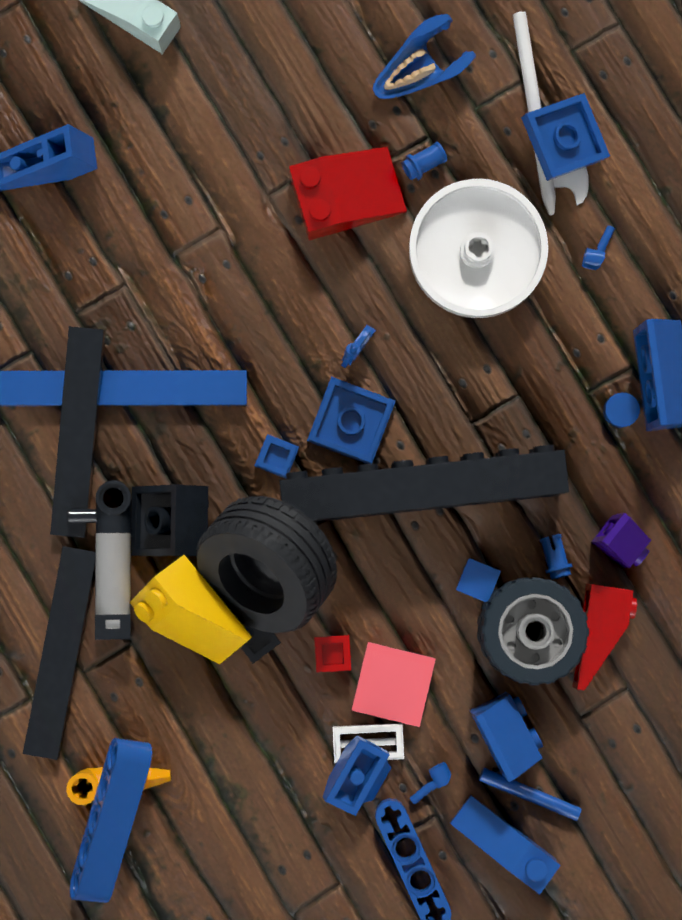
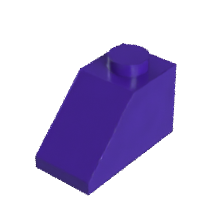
M626 513L612 515L591 543L623 568H630L632 565L639 566L649 553L646 547L651 539Z

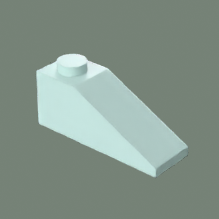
M79 0L161 54L164 53L181 28L177 12L158 0Z

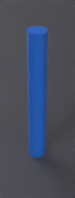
M483 768L479 781L572 820L577 821L580 816L581 808L518 781L512 780L508 782L503 775Z

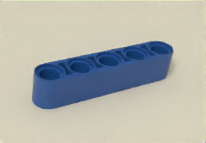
M114 738L110 743L71 876L70 898L72 900L108 903L111 899L151 765L152 747L148 742Z

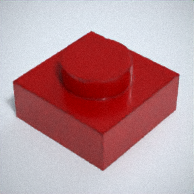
M349 635L314 637L316 673L351 670Z

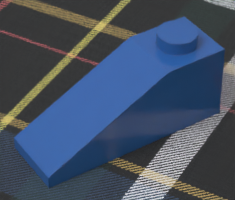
M67 124L1 152L0 191L67 181L98 169L94 138Z
M472 795L468 797L450 822L452 826L538 894H541L561 866L555 857Z

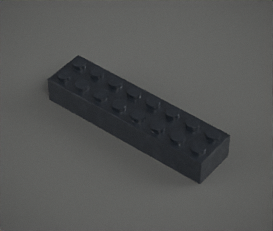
M542 445L528 450L529 454H519V448L499 450L498 453H494L492 458H484V452L463 454V457H460V461L449 462L448 456L427 458L425 461L426 465L414 466L413 460L392 462L390 469L380 470L378 469V464H364L357 466V472L343 473V467L322 469V476L308 477L307 471L286 473L287 480H279L281 501L302 511L313 522L561 496L569 493L565 450L555 451L554 445Z

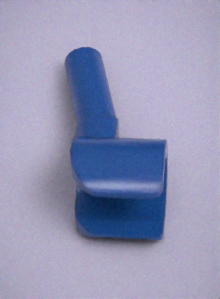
M610 225L606 227L596 250L586 248L582 261L583 268L592 270L600 268L605 259L606 247L615 230L614 227Z
M445 762L437 764L428 770L432 781L425 784L410 797L414 805L431 791L449 783L451 772Z

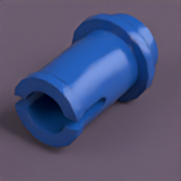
M435 142L430 147L413 156L411 154L406 155V160L402 161L401 164L410 180L415 178L420 180L423 177L422 174L447 162V155L441 144Z
M561 534L552 535L555 550H552L549 536L539 540L548 566V570H545V572L550 574L551 580L572 575L570 568L573 565L568 563Z

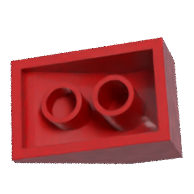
M388 147L323 156L289 166L290 179L309 241L407 213Z

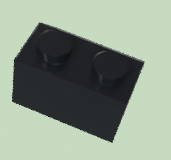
M172 484L132 487L131 556H197V546L200 537L208 529V486Z

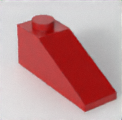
M586 584L583 611L586 612L588 619L589 637H587L586 651L583 653L580 663L574 669L573 688L585 691L629 626L630 618H635L637 598H633L634 590Z

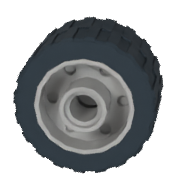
M518 578L514 581H508L502 584L499 589L493 591L490 599L483 603L480 616H478L477 639L480 642V649L483 655L489 661L488 663L502 675L521 684H550L559 678H564L570 674L569 672L574 667H577L587 648L589 628L587 627L588 619L586 612L583 611L578 598L574 597L565 586H560L555 581L541 578ZM535 621L538 625V634L529 640L525 630L530 622Z

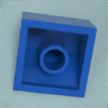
M505 692L469 710L501 774L508 782L519 777L542 759L538 749L544 746L534 728L528 730L522 719L527 715V712L518 696L512 699L511 695Z

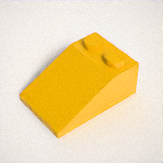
M185 555L157 574L129 602L134 608L136 616L146 623L151 630L218 664H221L252 638Z

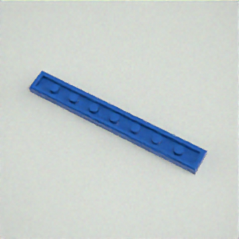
M247 370L102 371L99 406H247ZM0 371V406H62L65 371Z

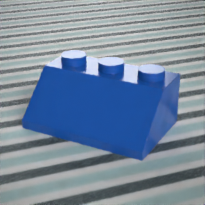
M647 319L633 330L646 432L681 428V320Z

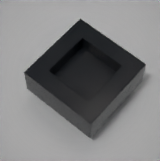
M247 625L244 626L252 638L241 646V649L252 664L281 643L275 633L260 631Z

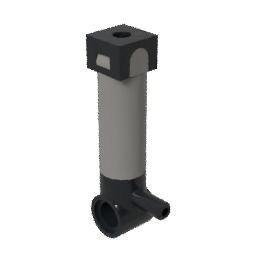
M112 480L105 482L97 490L95 497L96 509H69L67 511L68 523H96L95 640L131 639V604L129 603L131 601V495L125 484ZM117 489L123 494L124 500L121 506L109 508L104 504L103 497L108 490Z

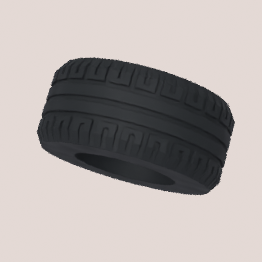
M253 496L232 502L209 526L198 542L197 568L199 573L240 622L260 631L285 633L302 628L325 602L336 583V560L333 549L325 534L302 511L275 498Z

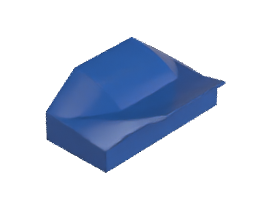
M357 735L346 745L329 775L323 794L325 802L356 816L362 804L374 800L392 767L387 761L390 756L389 752Z

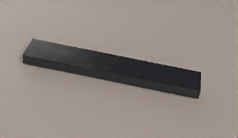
M69 326L50 535L87 537L88 523H68L67 511L69 509H89L105 341V330Z
M66 546L62 548L23 754L58 760L60 757L95 575L96 552Z

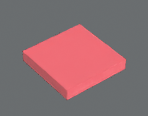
M367 642L351 710L420 727L436 658Z

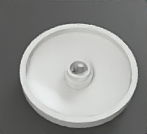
M489 179L462 180L439 190L419 211L409 240L410 265L414 277L423 292L434 303L448 312L470 318L497 316L510 311L522 303L539 283L548 258L547 232L536 208L516 189Z

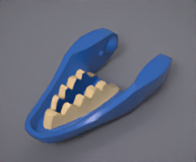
M441 14L433 16L422 22L412 32L376 78L373 84V92L378 98L392 99L422 90L455 77L471 64L476 58V54L473 51L462 53L461 57L445 70H442L429 54L427 49L428 40L442 30L450 28L453 21L450 15Z

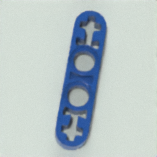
M384 799L376 807V822L420 919L435 920L433 917L427 918L425 916L430 913L426 899L419 903L417 898L427 897L437 890L438 894L432 895V899L437 908L444 907L445 909L440 913V920H451L452 913L449 903L405 807L397 799ZM391 806L393 811L400 810L401 813L396 816L400 828L402 829L405 825L409 827V830L399 831L392 838H389L387 834L394 832L391 822L381 819L385 815V808ZM410 838L414 841L416 848L411 856L401 857L396 852V844L400 839ZM419 870L427 872L431 878L429 885L421 890L414 888L410 883L412 874Z

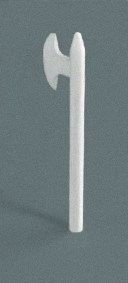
M517 12L513 14V21L529 113L540 109L541 102L526 12ZM535 153L542 200L548 214L553 215L555 213L556 195L554 188H569L574 193L576 204L583 203L589 189L587 168L584 167L547 181Z

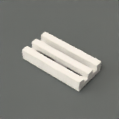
M403 724L333 726L334 763H337L341 756V748H345L352 740H340V734L396 732V737L370 738L366 740L377 746L396 745L397 751H390V756L387 760L404 759Z

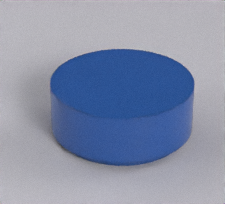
M614 394L604 405V417L614 427H628L639 417V403L631 394Z

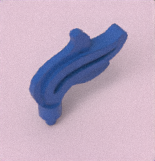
M366 325L354 343L347 345L342 358L341 366L346 369L348 365L351 366L376 332L374 328Z

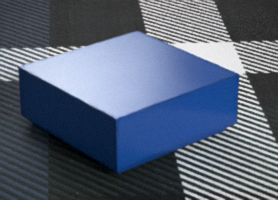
M267 434L254 466L287 479L286 473H290L300 447Z
M468 558L455 590L487 602L493 593L501 571Z

